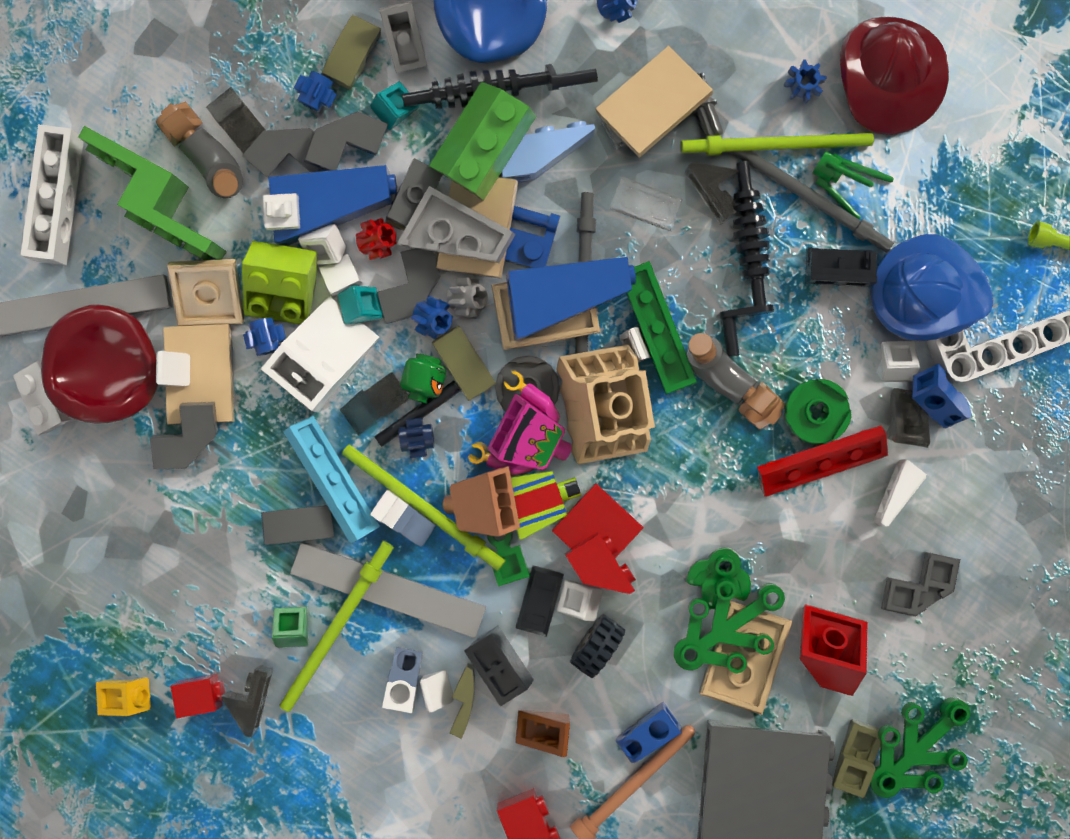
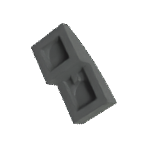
M327 505L261 512L264 545L334 537L332 512Z

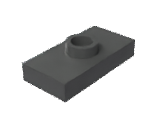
M414 158L386 219L406 228L428 187L436 189L442 174Z

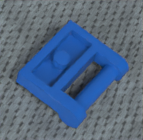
M514 206L513 219L544 227L546 232L544 237L510 227V231L516 235L506 251L505 261L526 268L545 267L557 231L560 215L551 213L548 216Z

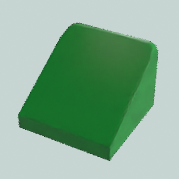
M307 607L274 608L272 640L275 647L308 646Z

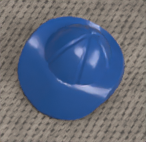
M433 0L436 20L447 43L462 57L478 63H497L514 58L527 51L537 40L547 13V0Z
M923 234L910 238L887 252L877 266V283L871 286L870 291L874 312L882 325L893 334L907 340H935L961 332L985 318L993 307V294L985 272L959 244L937 234Z

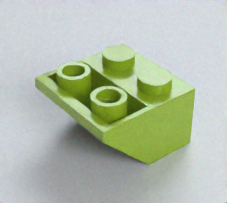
M252 241L242 262L244 315L263 319L273 318L275 321L301 325L311 313L317 278V251Z

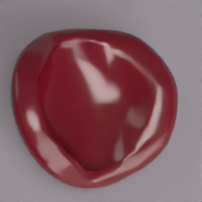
M876 17L856 25L848 32L843 41L840 52L843 88L850 112L861 126L878 134L897 135L920 126L935 114L947 91L949 66L947 54L942 43L928 29L903 18Z
M87 305L67 313L51 327L44 342L41 362L43 388L50 402L61 413L82 422L95 424L111 423L133 416L148 405L158 387L156 383V353L147 331L134 316L111 306Z

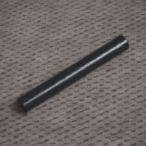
M453 380L442 388L439 397L428 398L427 404H419L374 436L375 439L383 447L399 435V427H407V419L424 418L459 393L461 389Z

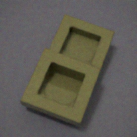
M352 14L337 39L321 75L351 90L365 68L366 58L381 36V28Z
M459 325L432 341L433 346L468 401L496 384Z
M467 663L452 698L463 702L450 730V734L462 739L466 730L474 700L475 672L474 666L470 663Z
M854 719L851 720L836 765L832 782L834 788L862 798L865 797L876 770L874 761L881 743L878 739L879 728Z

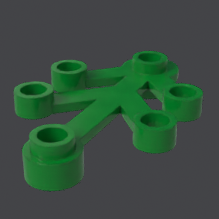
M720 580L715 587L717 600L711 631L701 638L702 619L708 615L709 606L702 598L691 600L688 605L690 618L686 638L679 640L674 647L673 655L676 663L685 670H696L706 663L728 667L731 672L738 674L747 667V661L743 654L731 652L728 655L708 649L720 642L753 648L762 655L771 653L774 649V641L768 634L759 633L753 635L737 632L736 630L765 610L776 611L782 607L785 595L783 590L776 584L766 583L762 585L757 591V599L727 619L730 600L736 595V587L730 580ZM729 584L732 588L731 593L726 596L720 594L721 586ZM772 592L776 593L777 601L773 604L767 603V595ZM697 603H702L705 606L701 614L693 612V606ZM760 639H768L769 645L767 648H758ZM694 649L696 651L695 658L691 660L684 657L686 650ZM739 657L742 659V664L740 667L734 668L730 665L731 660Z
M957 697L945 699L940 707L942 717L919 739L918 724L924 719V710L914 702L906 703L901 710L902 717L904 718L903 755L895 762L894 747L899 744L901 735L891 725H884L879 729L878 739L881 742L880 765L875 767L876 770L870 782V787L876 795L890 798L895 796L901 788H925L933 794L943 789L944 780L935 771H927L923 775L904 774L913 765H948L956 771L966 767L968 762L967 756L957 748H951L947 751H928L953 726L964 725L969 720L970 708L964 701ZM916 708V716L909 718L910 710ZM962 709L961 715L958 718H954L955 711ZM893 731V738L885 741V735ZM955 755H960L959 761L956 764H952V758ZM891 777L890 784L884 787L883 781ZM936 777L935 785L929 787V780Z

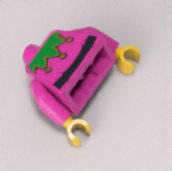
M516 371L511 372L519 377V384L516 387H511L504 381V385L511 391H520L521 396L514 395L488 447L483 442H475L471 445L482 451V457H476L472 454L468 456L470 462L478 464L485 461L487 466L493 469L509 466L510 476L528 473L535 468L544 470L548 467L552 457L564 461L569 457L572 449L571 443L562 440L565 428L559 424L560 414L551 398L531 383L525 384L523 376Z

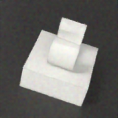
M296 193L263 195L266 230L300 229L299 196Z

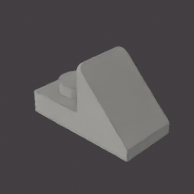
M412 1L379 9L395 72L399 73L427 66Z

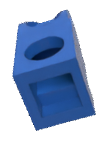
M939 363L913 375L912 398L943 428L951 427L971 417L972 413L968 400L946 379V371Z
M661 702L653 708L652 712L640 719L637 724L619 735L616 743L629 761L635 763L681 734V725L666 704Z

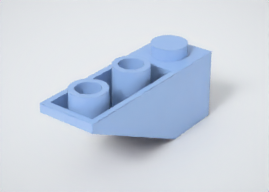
M578 121L568 124L565 129L554 130V127L546 126L537 128L533 134H526L503 169L502 177L514 179L517 182L537 179L594 137V124L586 125L585 121Z

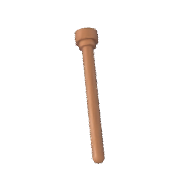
M691 725L684 726L681 729V734L667 742L591 816L586 815L584 818L579 817L570 825L573 833L579 839H596V833L599 831L598 827L695 735V729Z

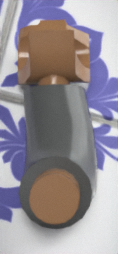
M186 102L175 105L170 103L161 111L162 115L157 118V126L174 147L183 141L179 149L202 174L211 193L223 199L237 195L242 188L243 177L241 168L234 157L205 129L200 128L195 131L203 122Z
M698 333L691 337L687 357L693 372L708 386L734 403L739 404L742 400H745L740 406L739 412L758 429H762L770 423L774 425L782 416L781 411L786 405L784 401L763 382L754 388L757 380L726 354L721 343L716 338L705 333Z

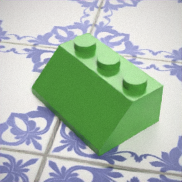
M481 82L429 166L484 201L537 116L530 106L509 93Z

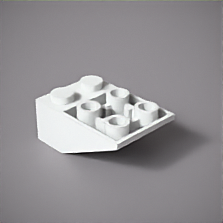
M329 296L282 342L262 366L261 370L307 408L318 413L380 337L362 322L345 324L340 304Z

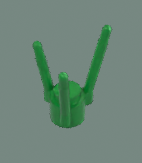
M825 151L812 174L819 177L816 184L824 188L848 213L860 220L861 216L829 182L832 181L836 184L843 174L868 187L874 185L873 181L852 170L889 183L893 182L894 178L880 171L844 159L835 153L831 154Z

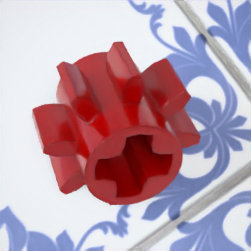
M383 218L362 222L360 225L363 231L356 234L358 249L363 254L368 255L369 260L382 259L392 255L390 247L397 243L393 227L384 223Z

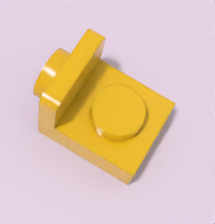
M141 677L134 680H103L96 682L97 714L130 716L150 710L149 679Z

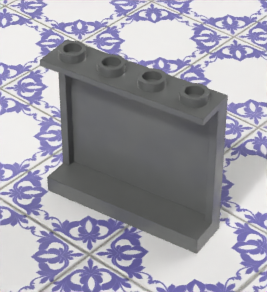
M707 720L697 839H822L823 827H828L829 808L825 807L826 794H830L832 790V776L828 774L829 761L834 759L835 744L834 741H831V736L824 730H819L818 734L723 725L721 721Z

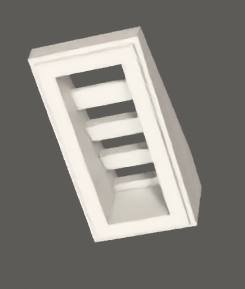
M900 459L895 466L873 522L878 526H889L926 479L927 474L909 460Z

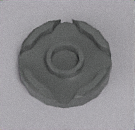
M529 355L516 357L499 372L495 389L497 400L505 412L514 395L521 396L520 391H511L504 385V381L511 387H516L519 384V377L511 371L519 372L523 376L525 384L531 383L551 398L554 405L558 401L560 392L558 375L552 366L541 358Z

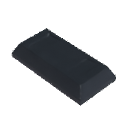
M532 566L516 629L547 637L563 580V573Z

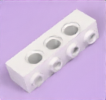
M38 124L20 256L36 262L67 265L83 150V141L78 138L79 134L71 128Z

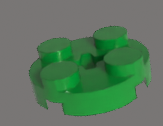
M826 379L808 380L797 385L788 395L785 402L784 421L790 431L804 442L822 444L839 438L850 424L852 416L850 404L847 400L849 398L843 388L833 381ZM819 403H822L824 405L822 411L826 415L824 418L818 417L814 420L811 417L810 407L811 405L817 406Z

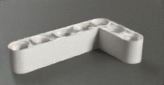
M1070 309L971 347L964 330L950 335L951 342L948 346L942 344L940 339L928 340L926 343L934 364L939 363L946 371V379L951 384L965 382L1070 342ZM1045 326L1051 328L1053 332L1051 341L1044 337L1043 330ZM1015 337L1019 338L1023 344V349L1020 353L1016 352L1013 348ZM985 348L991 351L993 356L990 365L986 364L982 359V353ZM954 360L959 361L963 367L962 374L959 377L952 372L951 366Z

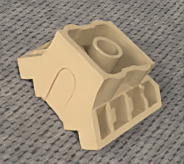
M630 345L560 356L556 370L562 379L560 392L567 414L566 430L573 440L571 453L577 463L582 464L647 452L651 442L649 429L655 428L646 370H639L637 356Z

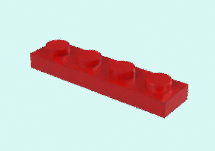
M882 425L757 466L760 488L764 496L767 497L888 456L887 433Z

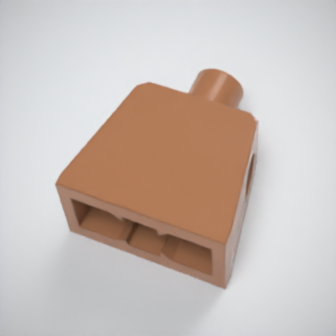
M509 466L451 484V495H447L443 500L445 513L448 515L455 514L456 525L460 531L501 536L520 528Z

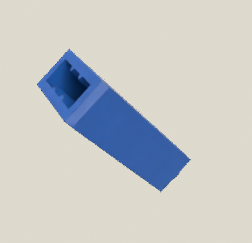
M381 165L268 177L270 195L296 193L299 196L300 229L273 230L274 242L277 245L290 246L299 242V237L331 224L339 226L391 205L392 194H397L395 174L390 175L387 166Z
M628 257L508 271L506 281L514 341L523 340L629 293L632 290L631 285L636 283L634 266L628 264Z

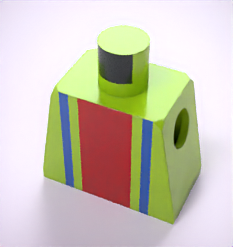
M553 471L511 477L520 528L517 529L519 539H524L567 515L563 502L581 496L575 477L556 483Z

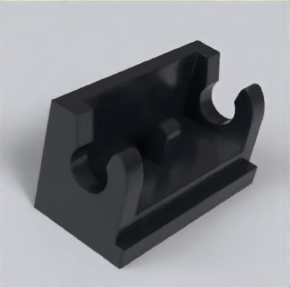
M812 247L806 249L805 284L870 287L877 283L876 251L819 249Z
M499 626L490 630L481 639L475 640L464 650L500 707L528 690L534 681Z

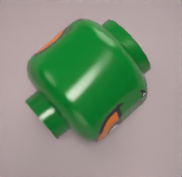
M416 353L415 358H409L406 361L400 387L404 391L409 392L408 399L427 404L428 398L440 396L446 376V369L440 365V359Z

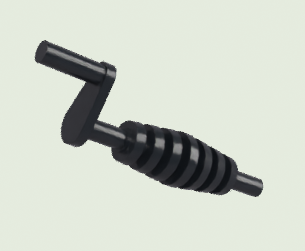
M546 64L544 72L525 75L516 74L515 69H509V77L504 78L502 70H495L496 79L491 80L489 70H482L483 81L478 82L475 70L469 71L470 83L465 84L462 73L457 75L458 85L452 86L451 77L444 79L445 87L439 88L438 81L431 82L432 87L429 90L404 93L402 97L404 107L432 103L435 104L436 109H442L441 101L447 100L448 107L455 108L454 99L460 98L461 107L465 108L468 104L467 97L473 96L481 82L500 88L505 92L511 90V95L516 97L519 96V91L522 88L547 85L548 90L553 91L559 90L561 87L598 82L597 70L594 68L557 74L552 64Z
M749 161L736 163L739 190L733 194V202L741 204L733 207V215H742V217L733 220V228H744V230L734 232L733 238L737 242L746 241V243L736 245L735 247L738 254H747V256L739 258L740 266H749V269L742 271L744 279H749L751 282L753 306L720 312L726 354L729 357L740 356L735 318L774 312L773 305L766 304L763 280L765 276L770 274V268L762 267V264L770 262V255L760 254V252L770 249V242L759 241V239L766 238L770 234L769 228H757L767 224L765 215H755L764 211L762 203L754 202L760 199L761 196L758 190L752 188Z

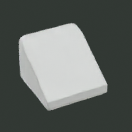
M335 224L307 233L298 239L302 249L317 251V265L339 263L346 251V245Z
M349 254L342 256L339 263L325 264L319 267L328 291L333 297L352 285L358 286L362 284Z
M639 327L631 328L619 335L622 345H630L637 356L638 363L651 358Z
M886 341L881 343L883 381H913V375L918 374L920 369L915 341Z
M158 351L156 353V383L163 386H189L190 355Z
M565 580L557 612L584 621H595L603 591L595 587Z
M446 670L423 675L420 685L429 713L453 701V693Z

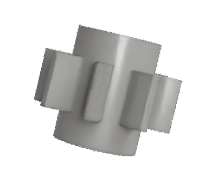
M469 277L456 278L457 286L449 287L447 293L449 307L452 310H456L455 316H465V318L478 317V309L485 308L488 297L485 287L479 284V279H470Z

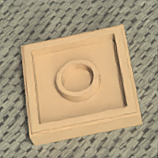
M236 259L171 261L168 263L167 268L178 326L243 324L244 313Z

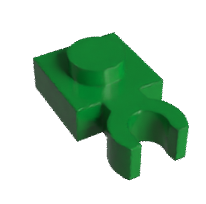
M513 532L507 533L502 541L496 540L494 536L487 535L489 543L497 549L496 554L506 560L498 571L493 568L498 587L530 577L521 545L511 547L510 542L513 538Z

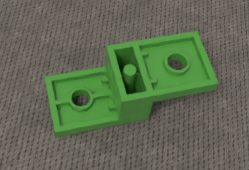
M83 127L78 138L88 144L85 150L95 155L96 158L112 167L116 166L132 177L117 203L118 206L127 211L124 217L150 232L156 227L153 233L178 247L184 242L183 249L202 260H210L211 258L215 260L223 259L227 252L206 237L172 220L189 186L171 172L90 128Z

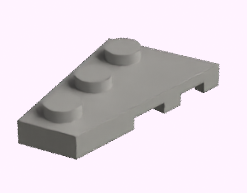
M429 186L397 244L409 248L500 263L516 234Z

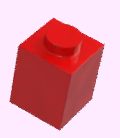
M217 673L179 680L170 686L176 719L214 712L223 706L222 701H225L226 698L224 683L218 680Z

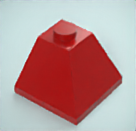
M805 604L802 613L801 662L820 687L853 696L867 674L868 622Z

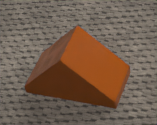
M518 710L515 743L560 757H567L570 730L569 714Z

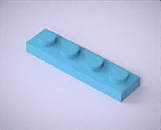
M311 416L283 431L350 544L378 529L380 525L370 515L371 510L315 417Z

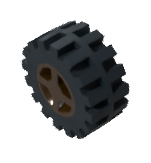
M603 614L594 622L585 637L582 638L581 643L577 646L571 657L570 663L590 678H594L605 667L608 660L611 659L613 653L619 647L618 645L621 643L626 630Z

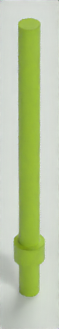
M873 133L722 139L720 135L706 136V139L681 140L680 150L681 153L706 152L707 156H713L731 151L873 146L874 136Z
M347 445L343 450L342 455L465 546L464 550L474 558L478 556L497 571L505 563L506 560L485 545L486 541L476 534L472 536L466 531H460L455 522L352 445Z
M383 541L372 559L366 561L359 572L361 576L279 704L283 710L287 712L292 710L372 582L376 583L383 572L381 568L394 549L388 542Z

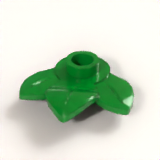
M725 547L713 551L708 559L695 562L690 567L686 578L688 584L701 586L702 599L706 601L709 609H715L717 600L715 587L720 580H730L736 587L734 598L745 601L748 598L751 589L750 577L741 568L739 555L733 549ZM722 561L730 562V566L726 569H721L719 564ZM722 585L720 594L724 596L729 595L732 590L731 585Z

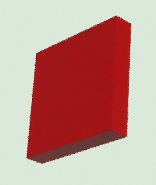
M595 483L552 529V532L571 549L597 532L602 538L608 535L618 551L613 555L616 558L644 527Z

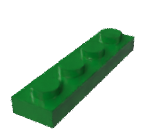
M650 261L634 266L636 283L631 285L632 290L626 295L666 395L697 383Z

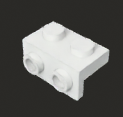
M42 360L36 361L13 375L37 435L48 433L67 422L76 420L61 413L48 399L41 378Z

